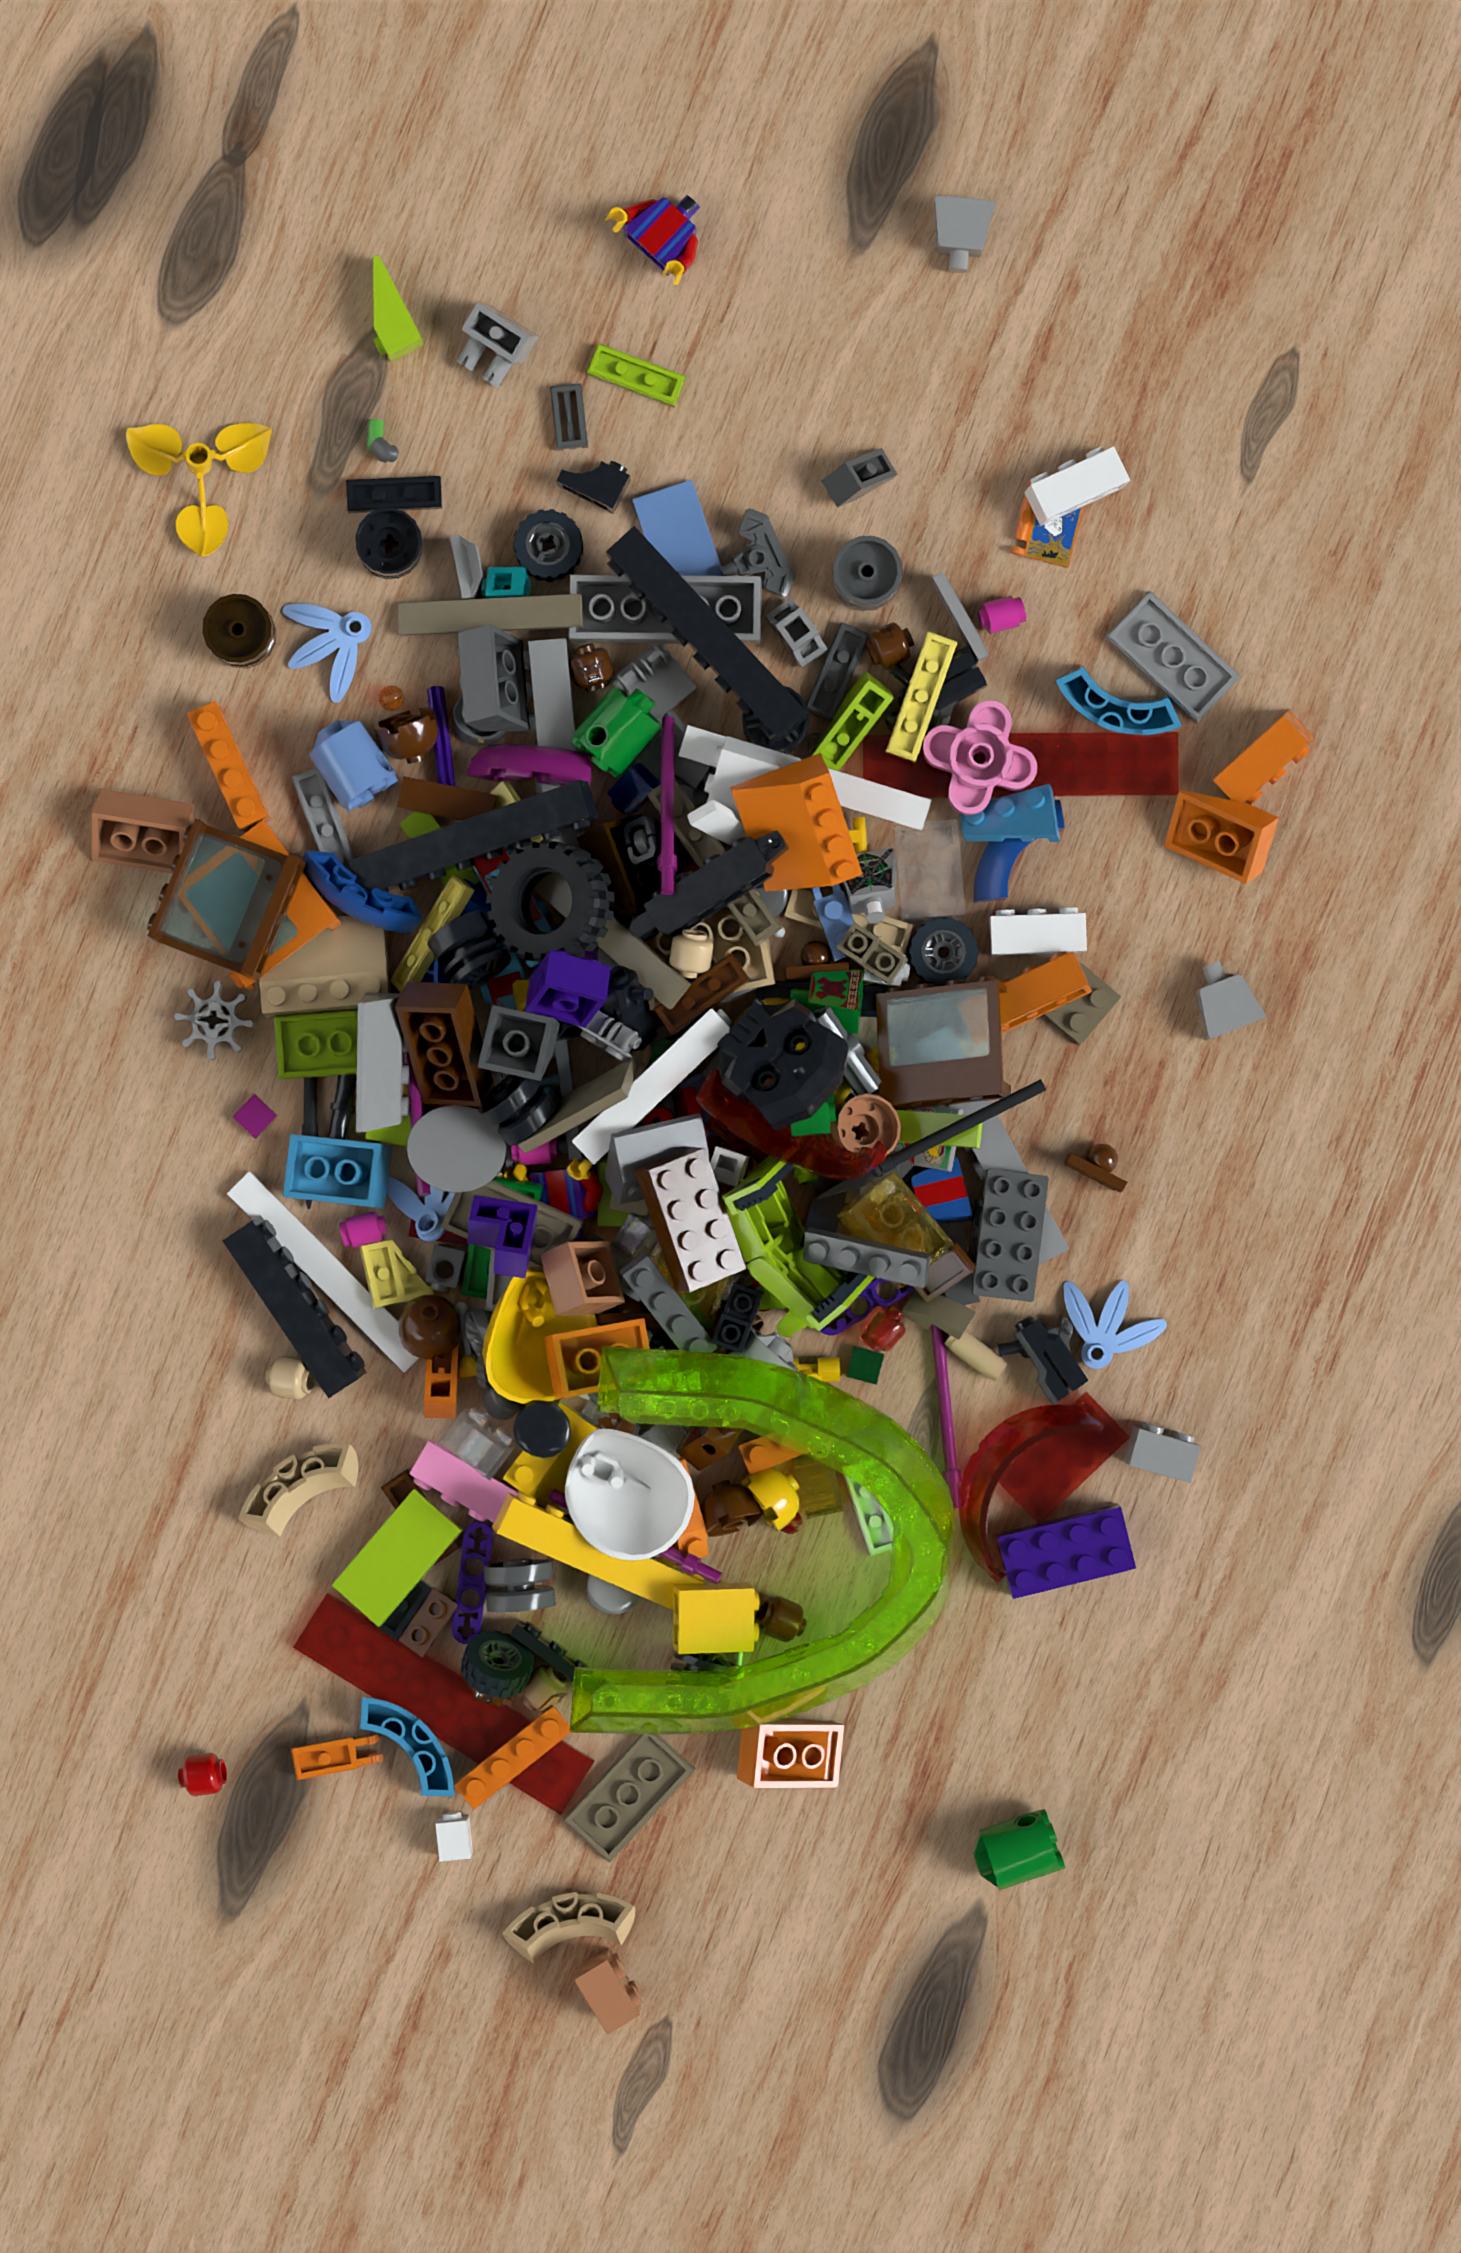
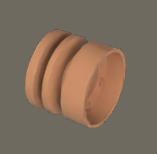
M863 1094L835 1107L836 1121L830 1122L831 1133L820 1134L823 1148L833 1161L844 1167L856 1168L884 1158L893 1151L900 1139L901 1124L898 1113L888 1101L877 1095Z

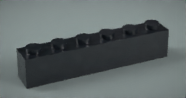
M259 1216L222 1241L329 1399L367 1373L364 1369L365 1363L359 1353L352 1351L347 1344V1336L339 1325H335L329 1317L330 1312L327 1305L320 1298L317 1299L312 1292V1285L308 1277L303 1272H299L293 1264L294 1257L287 1247L281 1246L275 1237L276 1230L268 1220H264L262 1216Z

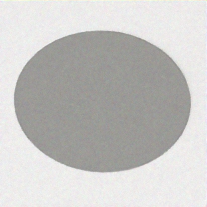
M451 1105L434 1109L421 1117L409 1134L407 1142L409 1162L415 1173L434 1188L447 1192H467L478 1189L489 1183L499 1173L505 1160L506 1144L504 1138L497 1132L498 1125H491L478 1112L479 1110L471 1107Z

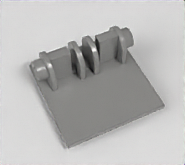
M654 644L610 679L613 685L622 689L629 696L637 687L656 703L650 713L657 720L697 689L695 684L670 655L671 653L664 644Z
M599 1010L586 1028L578 1026L582 1029L580 1036L623 1062L632 1058L642 1066L645 1065V1063L629 1054L632 1048L637 1049L639 1047L641 1038L638 1037L636 1031H632L621 1022L615 1023L614 1018L607 1016Z

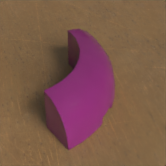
M493 744L480 749L471 758L467 769V776L493 782H519L520 779L531 780L533 776L536 777V782L539 784L559 787L577 780L588 781L590 786L591 762L587 754L567 749L527 744Z

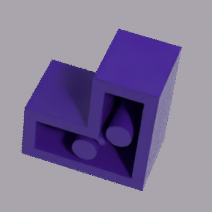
M474 1195L468 1220L467 1244L495 1248L494 1274L526 1278L536 1231L538 1205Z

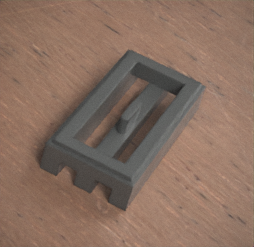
M581 383L550 387L557 451H563V449L572 450L579 447L588 448ZM576 391L581 440H575L570 399V392ZM557 393L564 394L569 441L565 442L562 441Z

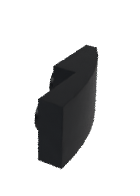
M734 1282L711 1343L742 1354L764 1292Z

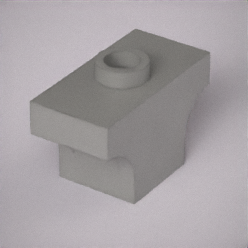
M792 598L765 616L801 668H804L828 650L820 638L816 627Z

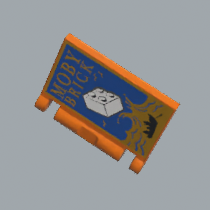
M1031 479L1028 481V487L1031 485ZM1025 495L1014 539L1026 542L1025 549L1012 546L1010 553L1068 568L1084 506L1040 526Z

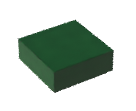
M853 1346L846 1377L877 1385L884 1353Z

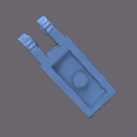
M839 884L831 886L834 894L822 898L820 887L811 888L815 898L813 903L834 961L843 959L847 956L836 947L854 922L844 891H841Z

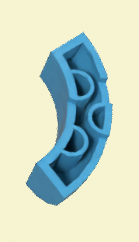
M1084 665L1055 680L1063 695L1078 712L1108 730L1132 735H1152L1168 732L1182 726L1167 695L1149 701H1132L1119 698L1101 688L1088 674Z
M362 1697L359 1730H367L384 1735L404 1750L416 1770L420 1796L454 1797L453 1778L449 1761L432 1731L420 1719L398 1705L379 1699Z

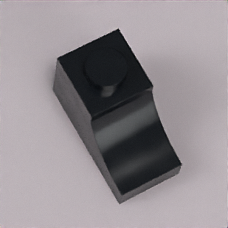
M601 461L599 467L585 473H572L562 469L556 481L558 487L614 514L631 480L630 475L626 473L627 468L614 461H610L607 464Z

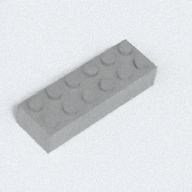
M570 575V594L582 595V627L569 628V639L572 643L680 644L671 634L675 629L667 621L663 624L660 623L651 613L652 604L646 598L640 601L629 589L628 586L631 582L625 575H622L620 578L617 575ZM681 576L744 644H761L762 580L760 576Z

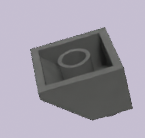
M492 1005L478 1068L541 1081L554 1052L560 1023L551 1017Z

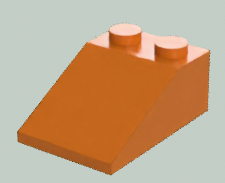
M1180 790L1164 847L1247 884L1263 872L1279 817L1250 804Z
M644 1318L544 1337L555 1400L656 1381Z
M743 1716L737 1779L753 1788L838 1787L844 1725L781 1717Z

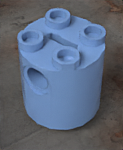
M336 721L317 734L314 748L310 752L309 757L341 806L346 808L348 812L357 807H364L375 799L373 794L380 790L386 791L399 782L396 772L362 721Z

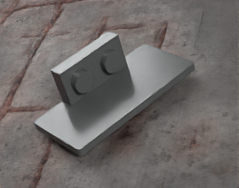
M996 1169L986 1170L983 1200H974L968 1257L976 1266L971 1291L973 1295L1027 1302L1034 1301L1048 1190V1176Z

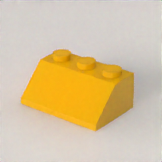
M560 1400L557 1406L564 1411L571 1427L570 1440L564 1450L553 1457L547 1458L535 1457L523 1450L503 1476L504 1480L520 1492L535 1498L536 1503L545 1508L548 1504L556 1508L560 1507V1505L548 1500L551 1491L555 1488L565 1494L567 1473L578 1447L586 1436L594 1430L600 1429L563 1400Z

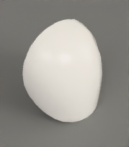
M602 1428L594 1430L582 1441L571 1461L565 1484V1499L569 1514L586 1541L608 1556L633 1561L649 1559L666 1551L684 1532L693 1512L695 1494L691 1477L676 1456L661 1445L644 1437L614 1429Z

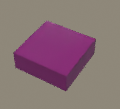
M253 1094L232 1117L257 1139L278 1115L256 1094Z

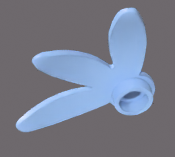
M297 603L285 605L282 612L288 618L312 628L329 630V632L311 639L300 647L289 660V668L297 669L309 666L324 659L339 648L330 677V697L334 703L340 702L347 692L355 672L358 653L357 644L364 642L370 636L371 623L369 619L359 612H351L341 617L329 609L313 604ZM353 622H358L362 626L361 630L357 633L349 629L350 624Z
M388 1176L387 1194L405 1215L416 1222L415 1227L418 1236L425 1242L438 1240L446 1230L440 1226L456 1192H450L444 1201L445 1191L430 1185L431 1195L425 1196L424 1205L421 1199L408 1186Z
M1067 1281L1064 1283L1066 1308L1073 1325L1085 1341L1081 1348V1357L1090 1368L1100 1369L1107 1366L1112 1359L1113 1353L1126 1352L1144 1346L1158 1337L1167 1327L1164 1319H1155L1141 1322L1121 1331L1117 1335L1115 1334L1124 1318L1128 1305L1129 1284L1126 1281L1119 1282L1111 1292L1096 1327L1092 1311L1082 1292L1073 1282ZM1094 1348H1101L1103 1355L1099 1359H1094L1091 1356V1351Z

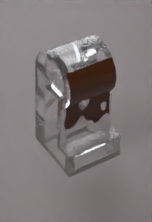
M590 1399L579 1414V1416L598 1429H614L636 1435L642 1428L634 1419L611 1401L599 1409Z

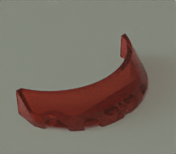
M714 1068L710 1071L695 1097L698 1104L715 1120L747 1143L786 1164L812 1174L840 1180L858 1179L882 1163L887 1156L885 1144L880 1140H877L873 1149L861 1147L857 1153L814 1135L792 1136L791 1125L774 1130L750 1103L742 1105L724 1090L720 1083V1072Z
M1054 1404L1021 1411L1004 1420L990 1431L980 1442L978 1451L973 1453L969 1459L960 1485L962 1507L959 1508L960 1525L966 1545L973 1559L997 1584L1003 1580L1006 1574L994 1566L987 1537L988 1510L996 1485L1008 1466L1022 1452L1035 1443L1064 1432L1080 1430L1103 1431L1107 1423L1082 1406Z

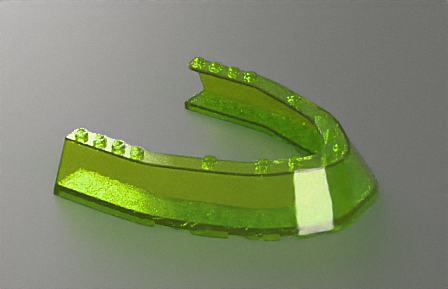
M602 1346L597 1411L601 1413H619L624 1420L632 1423L747 1429L801 1452L854 1479L872 1494L894 1522L888 1584L881 1592L882 1596L871 1607L867 1606L859 1616L848 1624L849 1627L841 1633L784 1650L783 1653L742 1666L736 1665L720 1671L575 1667L569 1728L571 1733L705 1734L766 1724L808 1711L869 1684L894 1666L920 1641L935 1623L946 1603L950 1588L956 1518L952 1496L947 1483L924 1449L907 1431L892 1418L855 1396L817 1378L780 1365L731 1354Z

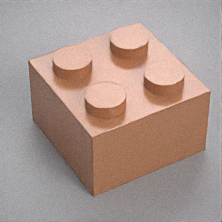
M609 1241L567 1242L540 1254L556 1316L599 1314L625 1302Z
M610 1948L605 1949L577 1966L574 1977L575 1983L607 2035L638 2017L641 2012V2004L643 2003L641 1999L643 1993L635 1980H628L624 1971L627 1967L618 1952L613 1955Z

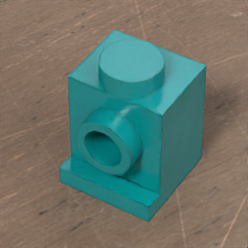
M488 567L487 579L482 580V597L486 599L530 596L531 581L525 567Z

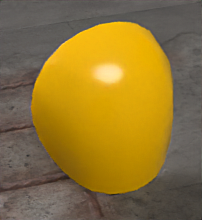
M528 1267L526 1278H512L493 1311L483 1343L482 1355L488 1382L501 1396L522 1404L555 1400L544 1337L598 1327L595 1314L556 1316L543 1267Z

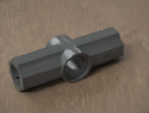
M829 1006L815 1010L813 1015L817 1023L844 1038L849 1045L843 1078L853 1093L859 1096L874 1092L881 1083V1080L863 1056L865 1052L859 1041L849 1031L845 1030Z

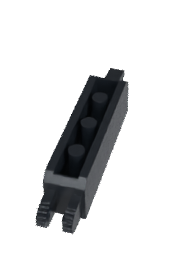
M777 830L758 839L752 836L737 839L730 845L731 849L722 855L715 854L703 862L704 866L695 872H686L678 877L672 895L661 894V889L654 892L650 896V901L644 904L647 911L631 921L630 932L642 940H647L659 933L674 938V936L682 934L683 929L693 928L770 879L774 872L772 863L789 849L785 839Z

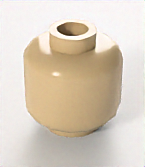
M683 929L682 934L674 936L669 960L670 965L679 970L678 973L682 977L697 978L698 973H704L709 970L713 942L707 938V933L694 929Z
M282 1356L276 1359L273 1366L270 1365L266 1371V1383L270 1384L271 1392L277 1397L300 1400L307 1393H311L314 1387L315 1378L302 1359Z

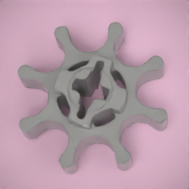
M220 981L213 983L214 994L207 1000H202L196 990L188 989L187 994L195 1001V1010L189 1015L180 1013L174 1015L175 1020H188L193 1026L192 1035L184 1039L182 1045L190 1047L197 1039H204L208 1044L206 1058L209 1060L216 1059L215 1049L218 1043L222 1041L230 1043L235 1052H241L242 1046L234 1039L235 1030L240 1026H247L249 1028H254L255 1026L254 1021H242L236 1015L238 1005L245 1002L247 996L239 994L232 1002L224 1001L221 997L223 983ZM224 1006L228 1009L230 1015H227L224 1011ZM215 1012L217 1017L228 1020V1023L216 1024L215 1029H213L212 1024L201 1021L202 1018L213 1017ZM200 1026L203 1027V1029L205 1030L206 1034H204V1033L201 1031ZM226 1029H228V1031H227L224 1035L221 1036V1034H222Z

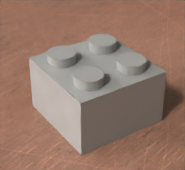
M1142 1421L1141 1427L1132 1426L1123 1462L1132 1467L1191 1483L1201 1446L1194 1442L1195 1437L1173 1430L1171 1435L1163 1433L1164 1428H1161V1426Z

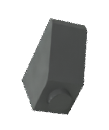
M880 448L844 462L821 481L829 497L838 508L861 498L898 474L883 449Z

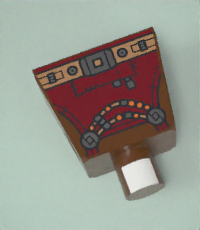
M722 1401L702 1405L675 1452L700 1471L725 1457L731 1451L747 1420L737 1410L730 1409Z

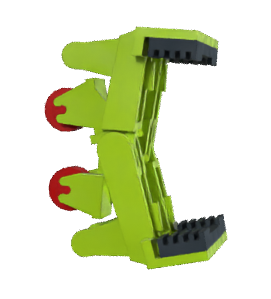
M803 1139L770 1154L735 1188L722 1195L742 1258L746 1262L749 1261L746 1267L756 1279L749 1287L764 1292L758 1311L765 1312L770 1309L780 1308L782 1310L785 1308L789 1309L788 1313L777 1324V1331L783 1337H790L807 1326L820 1331L846 1310L875 1278L802 1261L804 1248L800 1247L804 1228L781 1179L791 1170L802 1166L812 1156ZM796 1269H798L811 1282H808Z

